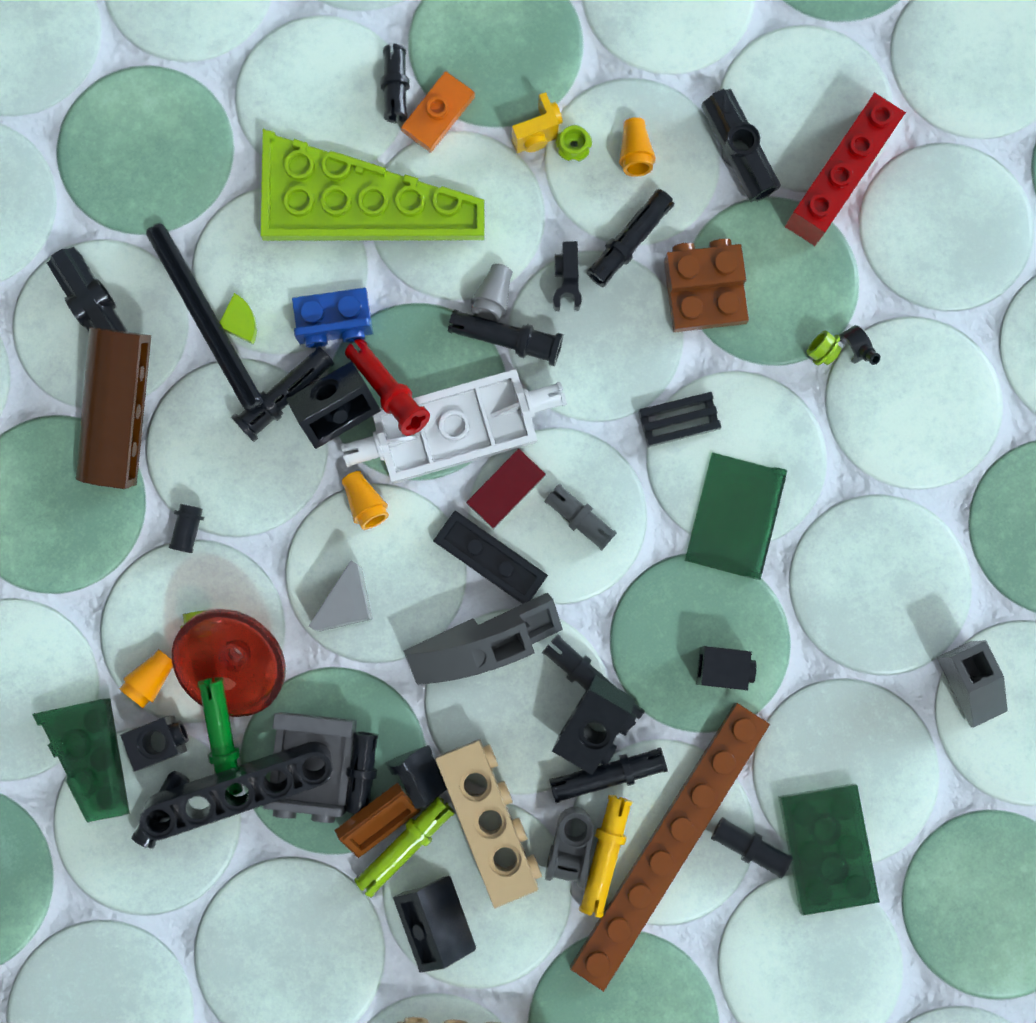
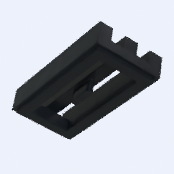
M712 391L639 409L638 413L647 447L720 430L722 426L717 417L718 412L713 403ZM704 403L706 407L705 409L649 422L648 419L651 416ZM704 417L709 418L710 423L654 437L652 434V430Z

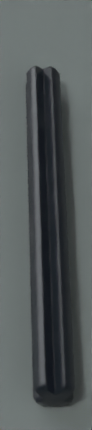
M161 223L148 228L146 235L242 407L247 412L259 408L263 404L259 391L169 232Z

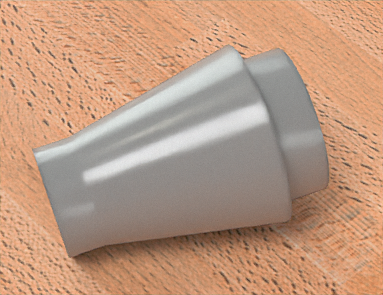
M492 264L488 275L471 299V304L473 305L471 312L475 316L498 322L500 317L506 314L510 279L513 273L510 268L502 264Z

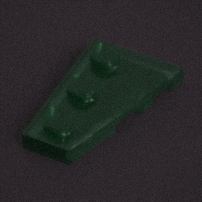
M100 699L32 714L37 725L43 727L50 741L48 747L53 757H58L67 774L66 783L86 822L129 814L111 699Z

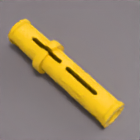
M608 795L602 826L596 829L595 836L598 838L582 902L579 906V911L592 916L594 912L595 917H603L604 915L603 911L620 846L625 845L627 838L623 834L630 807L633 803L629 799L623 797L618 799L615 795Z

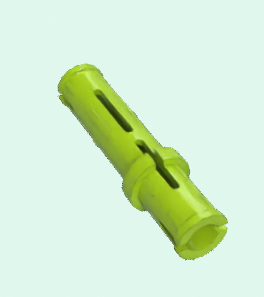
M438 796L415 820L411 818L405 824L406 829L354 879L361 891L365 888L367 889L365 894L368 897L372 898L422 845L427 847L432 842L431 836L455 814L447 802L443 803L444 799Z

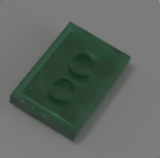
M852 783L778 796L789 855L793 856L791 868L800 913L804 916L879 903L880 900L858 785Z

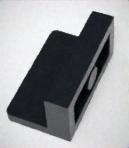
M450 876L441 877L422 888L404 891L393 897L420 973L445 969L476 950L474 939Z

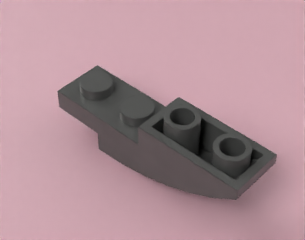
M545 593L479 625L472 618L404 650V654L417 685L446 682L495 670L535 653L532 644L563 630L553 598L548 593Z

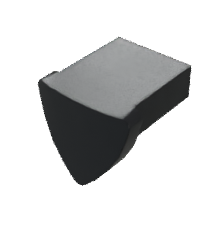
M429 745L386 762L392 775H399L415 809L428 805L447 790Z

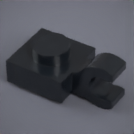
M578 241L562 242L561 254H555L554 256L555 277H562V286L554 293L553 307L555 311H560V300L563 297H571L574 300V310L579 311L582 297L578 288Z

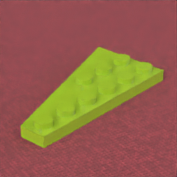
M263 129L261 238L263 241L485 240L484 199L443 186L440 188L420 182L418 178L406 174L401 176L386 171L384 167L334 151H323L308 146L306 142L297 139L292 141L277 136L275 132Z

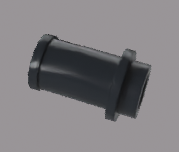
M180 504L179 510H174L177 518L171 544H169L170 549L193 553L200 520L204 521L205 517L201 516L202 508Z

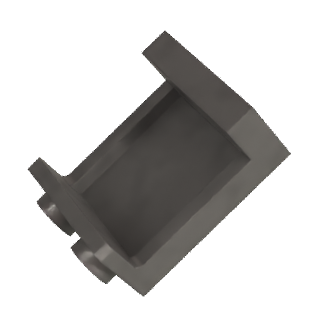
M287 712L275 713L273 729H276L273 754L308 742H320L327 746L331 753L332 773L328 781L323 785L263 805V809L273 810L272 816L278 818L293 819L296 818V813L312 814V821L322 823H334L335 817H342L346 813L345 806L348 794L349 777L346 776V769L351 764L353 733L356 732L357 720ZM310 757L303 763L304 767L311 771L319 770L325 764L318 757ZM271 771V783H281L286 779V775L282 771Z

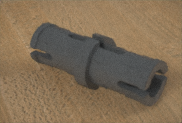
M560 483L544 501L570 522L568 526L573 531L577 528L597 545L601 551L617 534L615 530L613 531L591 512L593 508L589 504L584 506L566 491Z

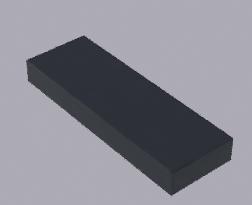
M456 510L433 540L438 546L521 604L530 601L548 577L542 570Z

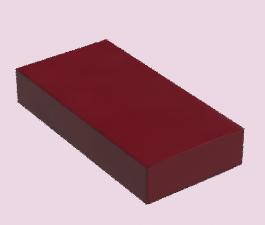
M518 448L474 493L466 504L494 530L546 474Z

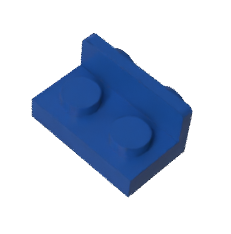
M366 287L292 298L296 324L294 335L300 345L305 344L307 348H317L318 346L328 345L330 340L342 339L346 343H354L357 339L364 340L365 335L373 334Z

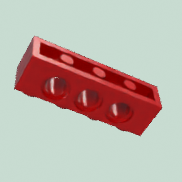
M874 92L784 227L813 246H816L906 112Z

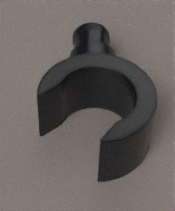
M854 325L839 334V342L845 340L853 350L854 358L851 360L852 363L856 364L861 360L869 361L872 365L879 363L881 356L879 353H876L869 337L861 327Z

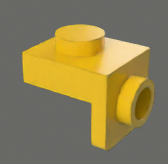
M546 92L539 94L538 109L541 116L512 126V142L517 153L525 150L529 153L536 152L544 148L547 142L555 140L558 136L559 124L563 123L562 115L557 103H550Z

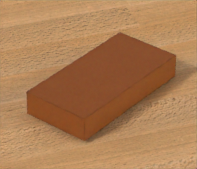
M397 782L334 831L338 839L359 858L421 810L420 808L415 809L408 793Z

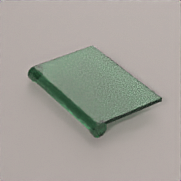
M712 452L684 561L761 580L787 470L778 467L770 468Z

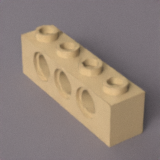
M478 739L435 758L494 909L538 891L536 879L541 878L542 874L534 854L527 857L521 843L528 839L520 818L512 820L507 805L513 803L505 781L498 783L492 768L498 766L491 745L483 747L481 740ZM472 773L483 775L487 780L486 790L480 794L469 792L465 786L466 777ZM493 810L499 813L502 818L501 825L495 830L484 829L479 821V817L483 812ZM500 848H510L515 852L517 858L513 865L502 867L495 862L494 854Z

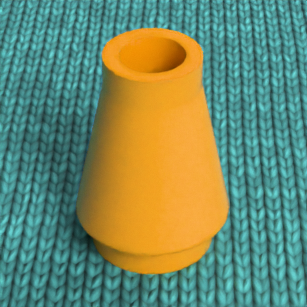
M639 117L629 118L623 123L624 133L619 164L626 175L634 177L643 176L652 171L656 157L646 130L645 120Z
M361 471L352 472L341 480L355 524H359L363 530L376 527L388 518L389 514L386 510L388 504L364 478Z
M158 649L153 656L123 678L125 682L119 690L144 708L149 701L154 702L176 663Z

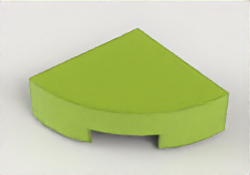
M234 293L219 323L225 332L254 345L257 336L255 316L247 302Z

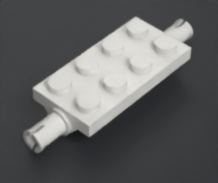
M514 369L413 398L419 406H424L430 412V419L422 430L410 436L403 435L398 429V421L394 416L387 414L380 407L381 411L373 415L376 427L373 436L340 444L341 451L344 453L345 464L348 468L351 465L380 457L381 461L385 460L391 483L395 484L537 443V437L531 418L535 417L534 413L567 405L565 394L562 393L563 387L561 382H557L556 384L528 392L527 388H522L517 370Z

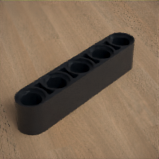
M316 741L308 742L156 793L145 803L139 821L140 829L149 839L162 840L319 787L326 783L331 776V753L323 743ZM310 757H318L325 763L321 769L316 771L308 770L303 765ZM272 770H279L285 773L286 779L281 783L275 784L269 782L265 776ZM240 783L247 787L248 792L243 796H233L228 792L227 788L231 784ZM197 796L204 797L210 805L204 809H195L190 805L189 799ZM163 810L168 813L170 820L156 822L150 816V812Z

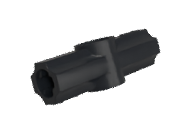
M722 89L713 93L702 102L701 107L722 146L721 154L726 164L733 167L750 202L760 201L778 190L781 184L760 146L761 137L759 131L748 122L731 89ZM733 141H742L746 143L749 149L739 150L733 145Z
M75 247L61 249L51 255L47 265L66 294L65 302L78 322L83 327H86L88 332L89 327L128 332L114 310L117 307L103 284L98 279H95L79 251Z

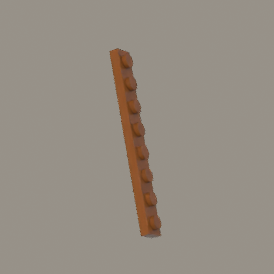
M738 703L733 705L605 909L603 917H600L573 960L570 970L603 992L605 991L770 726L768 722Z

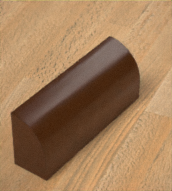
M89 327L76 480L87 484L127 489L137 485L151 335Z

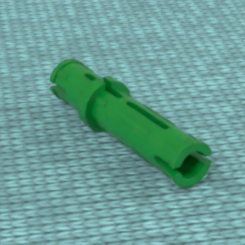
M215 677V682H212V678L198 682L211 752L208 754V761L210 764H213L215 774L238 766L237 759L240 757L239 748L234 747L223 685L224 679L222 677ZM234 783L228 786L227 790L234 796L241 793L243 787L240 783Z

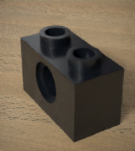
M352 361L286 399L299 425L315 449L381 411Z
M595 675L558 735L552 752L593 775L600 763L607 766L617 749V745L613 744L617 735L620 733L625 736L633 725L637 716L632 713L636 699ZM589 723H600L606 730L596 731L590 727Z

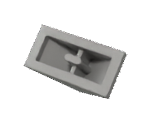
M350 561L310 623L309 627L315 631H325L373 620L362 567L353 561Z

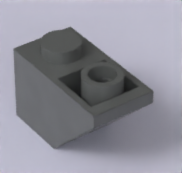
M986 640L970 641L936 657L970 727L974 728L1008 711L1004 675Z

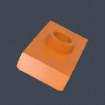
M445 71L401 126L402 132L432 153L475 98V92Z

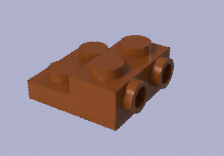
M724 238L711 241L709 248L695 249L693 243H681L672 247L673 252H667L664 259L673 333L748 323L749 317L744 289L746 273L741 244L732 245L731 239Z

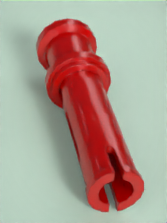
M363 339L354 341L360 349L359 353L350 343L345 350L346 357L353 362L381 397V408L387 414L394 416L398 421V429L401 433L410 436L422 430L429 422L430 412L424 406H419L412 398L411 389L407 385L397 383Z

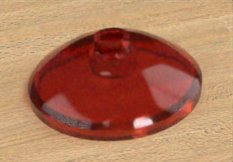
M213 609L201 612L182 626L173 642L171 657L175 675L185 692L201 706L203 704L198 682L207 678H212V682H215V677H222L224 679L223 685L228 713L231 717H243L261 712L276 699L284 685L286 664L279 643L263 624L244 613L229 609ZM235 649L239 650L242 654L237 653Z

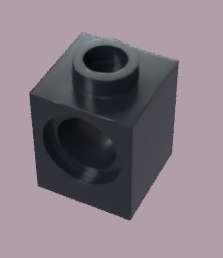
M708 646L700 647L696 685L748 690L749 683H754L757 669L756 660H751L752 651Z
M175 716L160 718L120 735L134 772L187 752L185 743L188 742V734L183 723L180 720L176 721ZM155 731L162 733L166 740L165 748L161 752L155 751L151 746V736Z

